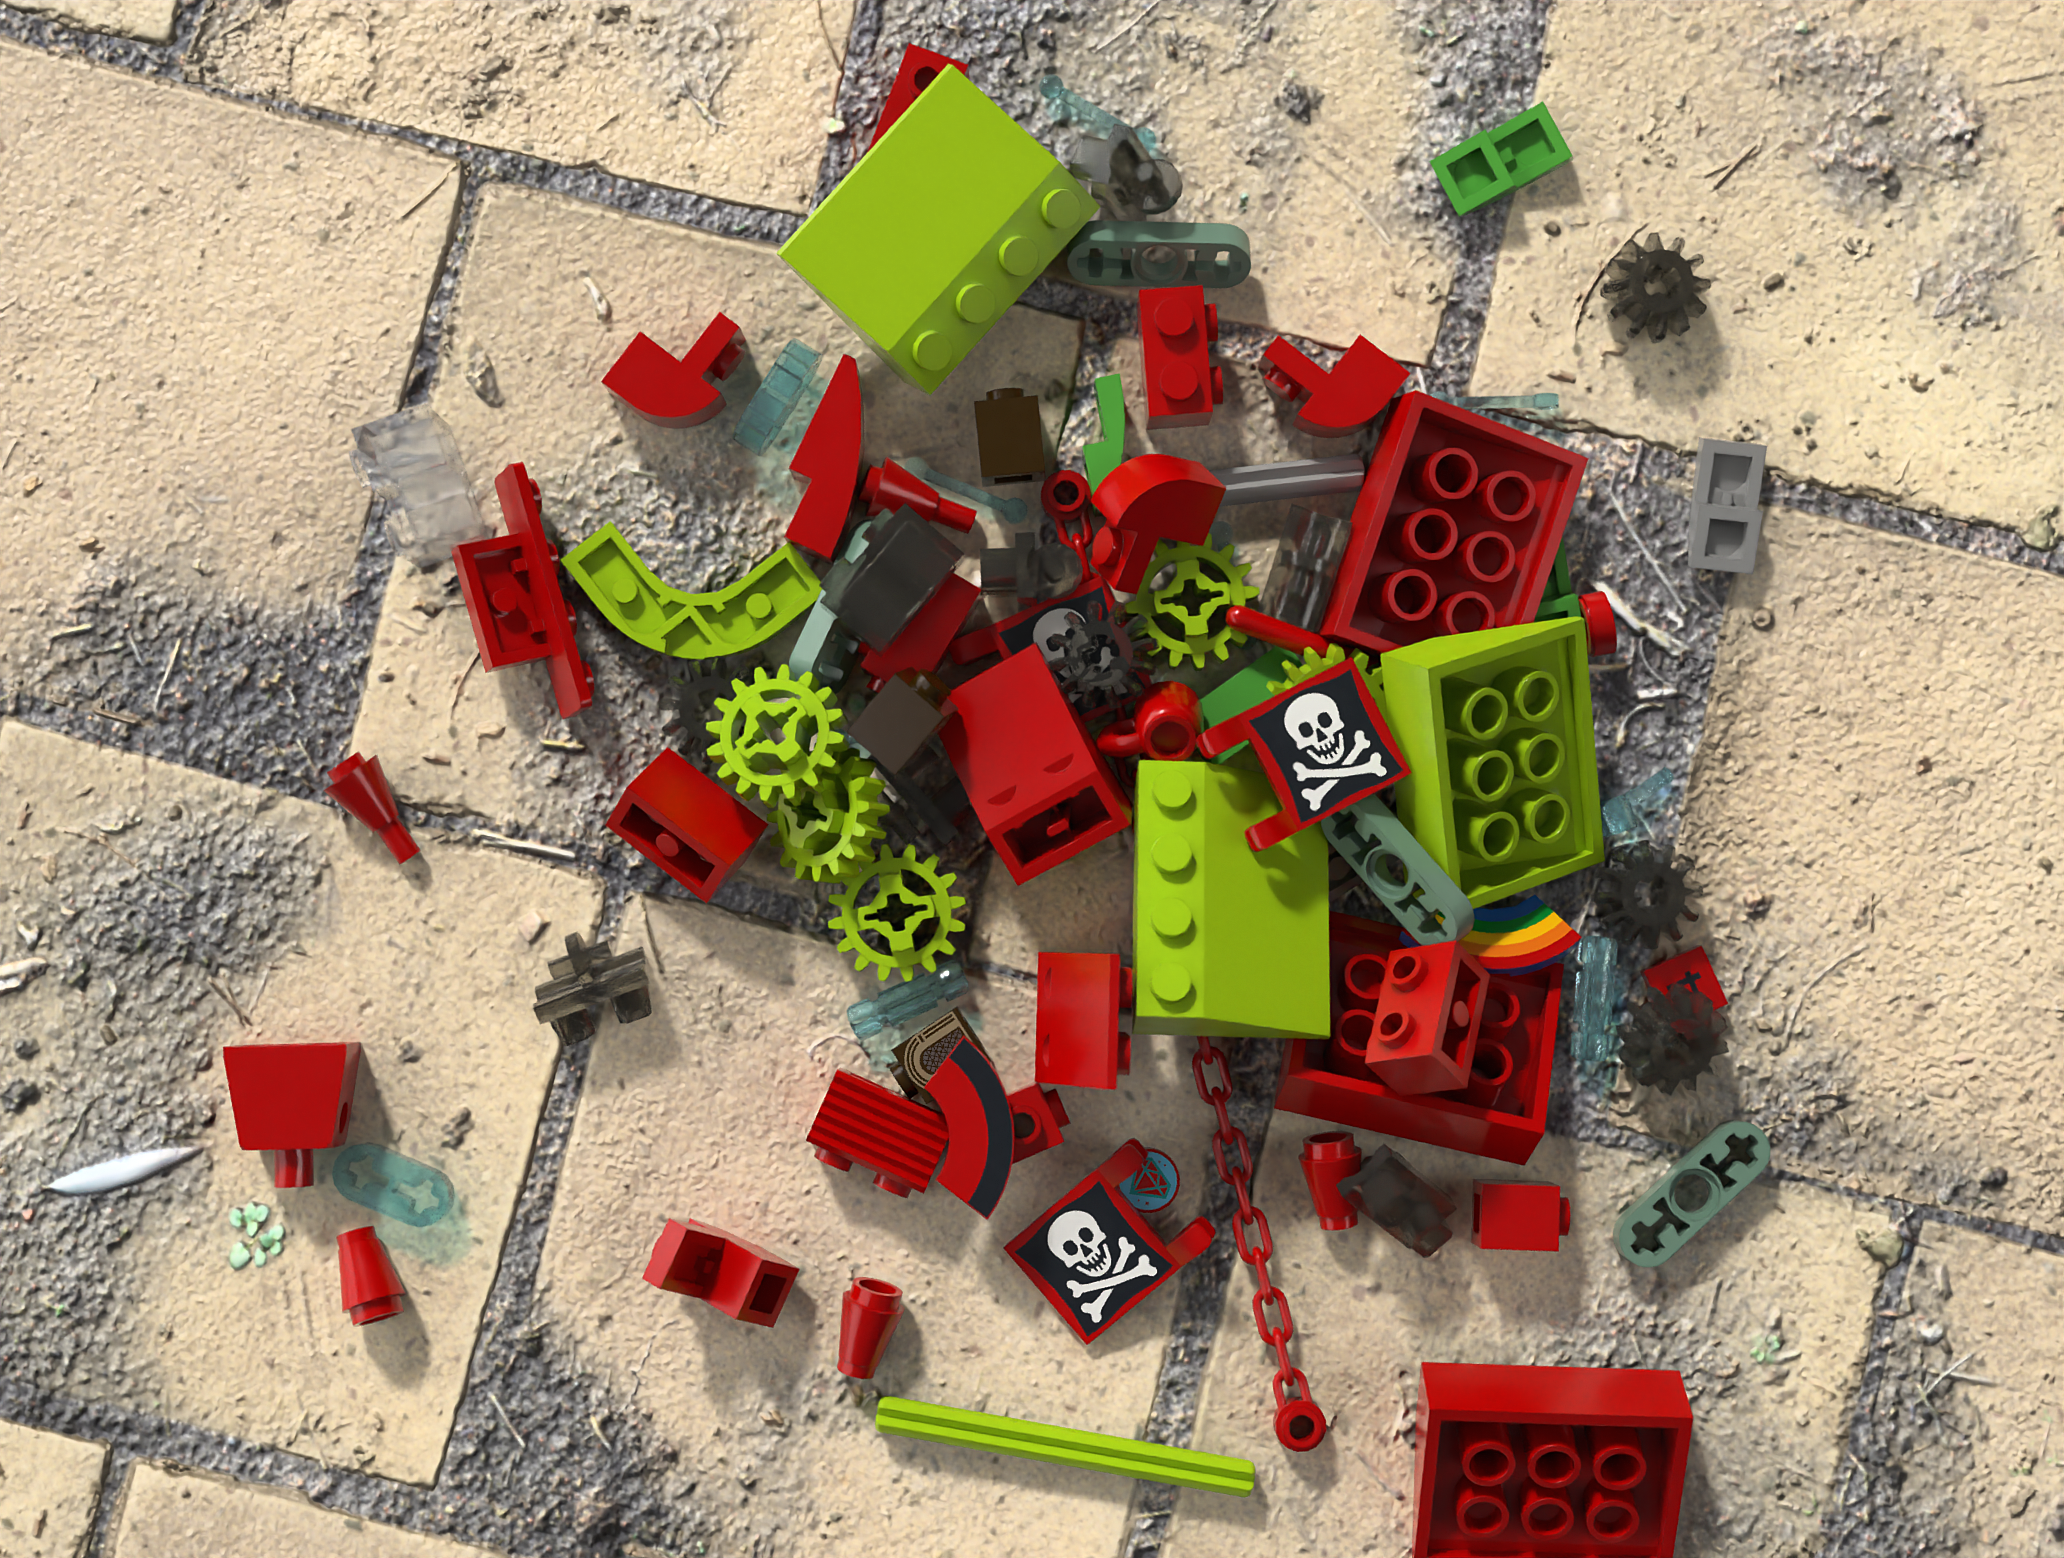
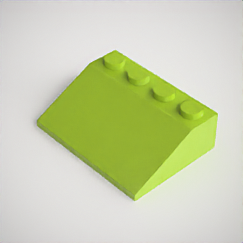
M948 64L776 254L904 383L931 395L1101 206L1059 160L955 66Z
M1574 616L1435 637L1380 654L1388 728L1412 772L1410 775L1394 782L1398 820L1464 893L1473 909L1605 861L1585 618ZM1403 863L1404 881L1407 883L1408 871ZM1420 888L1419 890L1413 893V896L1415 898H1418L1419 896L1424 894L1425 891L1422 888Z
M1139 760L1134 784L1132 1034L1329 1039L1328 839L1322 830L1320 820L1260 852L1251 850L1244 836L1245 830L1283 810L1265 773L1208 762Z

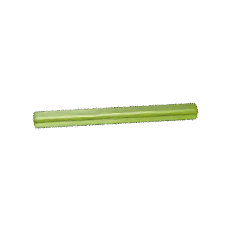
M892 1396L881 1397L875 1418V1429L880 1433L1244 1498L1251 1495L1254 1487L1255 1466L1250 1460Z

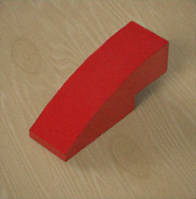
M843 354L789 466L793 478L809 486L784 535L787 543L790 542L794 548L832 566L850 529L860 490L865 449L864 404L860 375L856 359L846 354Z

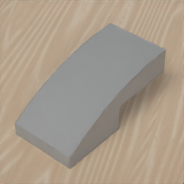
M1699 437L1690 511L1689 567L1753 574L1763 511L1758 509L1767 446Z

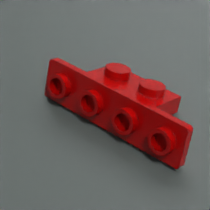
M523 462L509 464L494 479L509 535L456 546L451 553L485 673L545 660L562 719L576 717L592 706L591 697L595 689L594 678L588 663L585 660H580L574 639L577 632L576 615L569 600L563 599L557 579L560 569L557 549L551 539L545 538L539 517L542 512L540 489L533 478H528Z

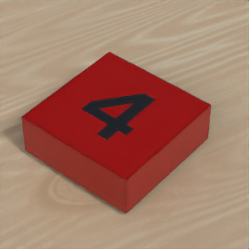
M1696 945L1640 970L1666 1029L1676 1028L1728 1004L1702 945Z

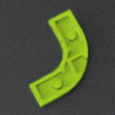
M611 521L560 560L597 608L626 636L655 652L687 660L728 658L751 651L767 643L811 610L824 586L792 544L788 542L738 582L718 592L690 594L667 586L654 575Z

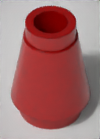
M1328 1131L1305 1137L1302 1140L1304 1152L1299 1154L1298 1159L1317 1216L1319 1217L1320 1228L1334 1231L1349 1229L1358 1225L1357 1212L1359 1210L1362 1149L1355 1146L1353 1133L1347 1131Z
M362 1227L337 1236L342 1313L350 1314L353 1327L376 1323L403 1313L401 1297L405 1296L406 1293L380 1239L377 1238L375 1227Z
M857 1277L853 1279L851 1289L843 1292L839 1359L837 1363V1369L840 1372L859 1379H871L874 1377L876 1367L879 1365L905 1311L904 1306L900 1304L903 1294L900 1288L879 1279Z

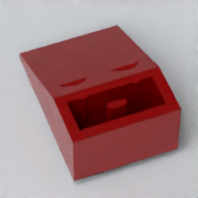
M1037 642L950 690L951 695L948 699L959 710L938 735L985 833L1017 886L1131 825L1133 805L1102 752L1097 748L1095 740Z
M1038 952L1035 1082L1117 1090V1075H1130L1131 1035L1118 1031L1119 1008H1131L1133 974L1132 968L1120 967V954Z

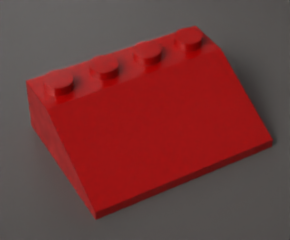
M1417 390L1392 398L1312 632L1381 658L1380 654L1435 637L1534 623L1589 458Z
M1329 910L1330 1037L1329 1039L1286 1038L1274 1109L1525 1166L1545 1131L1564 964L1555 962L1540 970L1517 976H1510L1509 973L1490 974L1467 1088L1399 1096L1365 1064V1059L1367 1055V1042L1372 1033L1380 998V985L1384 980L1390 951L1408 948L1398 940L1404 927Z
M1421 1362L1415 1427L1412 1558H1673L1694 1419L1680 1370Z

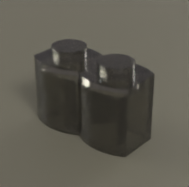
M906 503L895 514L885 508L862 535V538L868 543L865 550L853 563L845 557L841 558L819 585L826 592L820 601L821 608L879 657L893 645L920 611L963 563L965 556L959 548Z

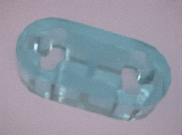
M793 338L783 349L742 414L734 430L732 440L758 456H762L772 445L814 378L821 364L823 354L797 338Z
M366 1142L350 1146L342 1151L334 1162L332 1171L333 1181L341 1195L355 1203L405 1224L416 1227L432 1225L446 1217L453 1207L455 1199L454 1186L445 1173L380 1144ZM368 1155L374 1158L372 1170L390 1178L388 1185L372 1181L366 1183L360 1189L355 1185L358 1175L349 1170L350 1163L365 1160ZM426 1180L433 1183L431 1194L439 1199L438 1206L427 1207L421 1214L414 1210L416 1199L398 1191L401 1183L410 1187H419Z

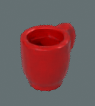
M1175 681L1157 682L1146 688L1137 698L1132 718L1116 721L1102 729L1096 739V746L1103 754L1115 758L1144 752L1156 761H1183L1198 748L1196 738L1204 732L1202 703L1195 691L1183 683Z

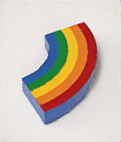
M1534 894L1513 907L1493 910L1480 907L1473 909V928L1458 943L1489 974L1509 973L1510 976H1517L1540 970L1557 962L1574 950L1582 937ZM1438 911V914L1435 916L1438 923L1442 925L1446 919L1444 914ZM1406 928L1402 930L1398 940L1408 948L1422 946Z

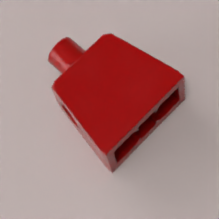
M361 1042L255 1044L223 1047V1058L239 1145L245 1151L274 1150L275 1188L314 1186L313 1149L335 1148L345 1145L361 1053Z

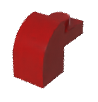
M719 312L680 362L640 331L601 382L612 396L652 424L674 429L694 427L712 419L727 405L722 393L711 384L716 378L725 381L735 371L745 355V350L741 348V345L746 339L741 328Z
M1361 334L1329 374L1279 335L1264 352L1258 368L1266 373L1262 378L1263 382L1275 394L1288 402H1293L1297 397L1305 403L1297 414L1292 426L1306 434L1321 438L1345 437L1369 426L1381 414L1410 375L1409 371Z
M1147 454L1122 463L1103 479L1091 498V502L1107 520L1104 527L1095 536L1092 548L1093 556L1090 564L1114 590L1137 595L1159 538L1162 537L1203 546L1227 488L1200 462L1165 454Z
M669 1218L662 1235L653 1247L652 1257L642 1279L661 1290L700 1298L736 1320L773 1328L800 1268L758 1245L715 1226L691 1218L688 1223Z

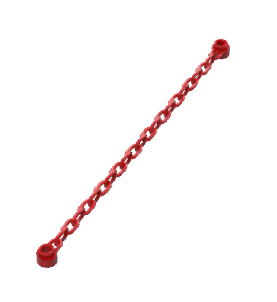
M1059 470L1051 474L1044 481L1040 501L1045 514L1055 522L1061 545L1066 550L1075 552L1080 575L1074 580L1072 588L1100 576L1090 571L1085 551L1093 539V530L1088 514L1091 489L1087 480L1079 473L1071 470ZM1063 484L1073 486L1078 493L1077 500L1071 505L1059 504L1054 498V491L1058 486ZM1080 519L1084 537L1082 539L1079 533H1074L1071 542L1068 538L1065 523H1072ZM1125 706L1114 710L1117 721L1128 719ZM1144 752L1139 753L1141 760H1150V756ZM1114 757L1120 780L1126 786L1134 788L1137 769L1132 770L1130 777L1126 769L1124 757ZM1133 817V820H1132V831H1133V835H1134V817ZM1197 1036L1200 1049L1196 1051L1192 1058V1070L1201 1099L1215 1107L1220 1129L1213 1136L1212 1149L1221 1179L1235 1187L1240 1209L1233 1216L1232 1228L1239 1255L1246 1264L1255 1266L1260 1289L1254 1295L1252 1306L1258 1332L1266 1344L1275 1347L1281 1369L1273 1379V1391L1278 1407L1273 1417V1428L1275 1426V1434H1277L1276 1436H1278V1439L1285 1447L1296 1452H1307L1316 1448L1323 1440L1326 1432V1419L1319 1406L1315 1405V1402L1312 1401L1305 1374L1301 1370L1291 1367L1286 1343L1291 1339L1294 1332L1293 1322L1284 1293L1279 1288L1273 1287L1270 1284L1265 1263L1272 1256L1273 1243L1264 1213L1259 1208L1250 1205L1245 1183L1251 1178L1253 1164L1244 1133L1239 1128L1230 1126L1225 1103L1231 1097L1233 1086L1226 1058L1221 1050L1210 1046L1208 1036ZM1214 1057L1218 1064L1223 1092H1221L1218 1086H1214L1211 1089V1094H1209L1201 1061L1203 1059L1204 1064L1209 1066L1213 1063ZM1233 1137H1235L1243 1163V1172L1240 1167L1234 1166L1231 1170V1175L1227 1169L1221 1141L1223 1139L1226 1145H1232ZM1254 1216L1258 1223L1264 1250L1262 1253L1260 1247L1255 1246L1252 1248L1251 1255L1247 1249L1242 1229V1219L1246 1225L1250 1226L1254 1222ZM1274 1298H1276L1284 1332L1282 1333L1279 1327H1274L1272 1335H1270L1262 1308V1301L1264 1300L1267 1306H1271L1274 1303ZM1295 1378L1299 1385L1301 1397L1285 1399L1282 1382L1284 1380L1285 1385L1291 1387L1294 1384ZM1299 1415L1308 1416L1312 1420L1311 1431L1303 1437L1293 1436L1289 1431L1290 1422Z

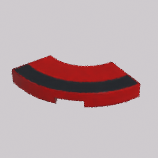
M964 1035L924 1086L941 1107L949 1131L947 1158L942 1170L936 1177V1181L988 1220L998 1205L1010 1176L1014 1156V1122L1009 1099L998 1073L982 1051Z

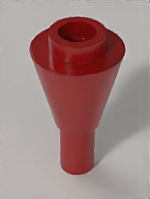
M888 457L885 458L881 468L870 464L857 499L867 503L865 516L925 523H929L931 520L969 534L977 510L939 497V493Z
M358 751L327 772L333 784L323 791L370 831H376L399 865L421 851L397 817L400 814L377 755L365 761Z

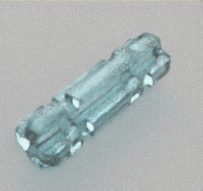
M1583 936L1579 943L1578 962H1584L1583 972L1577 971L1573 1022L1578 1023V1032H1572L1570 1046L1571 1056L1578 1060L1600 1062L1605 1061L1609 1055L1610 1035H1604L1605 1025L1611 1026L1615 975L1609 974L1610 965H1616L1618 948L1616 940L1610 937Z
M949 960L938 965V970L934 971V974L926 977L923 972L914 976L913 981H903L877 993L879 999L873 1002L868 997L849 1006L846 1010L847 1019L856 1037L859 1040H866L883 1032L882 1026L887 1023L894 1027L938 1007L937 1001L944 997L949 1002L966 994L969 991V983L957 960Z

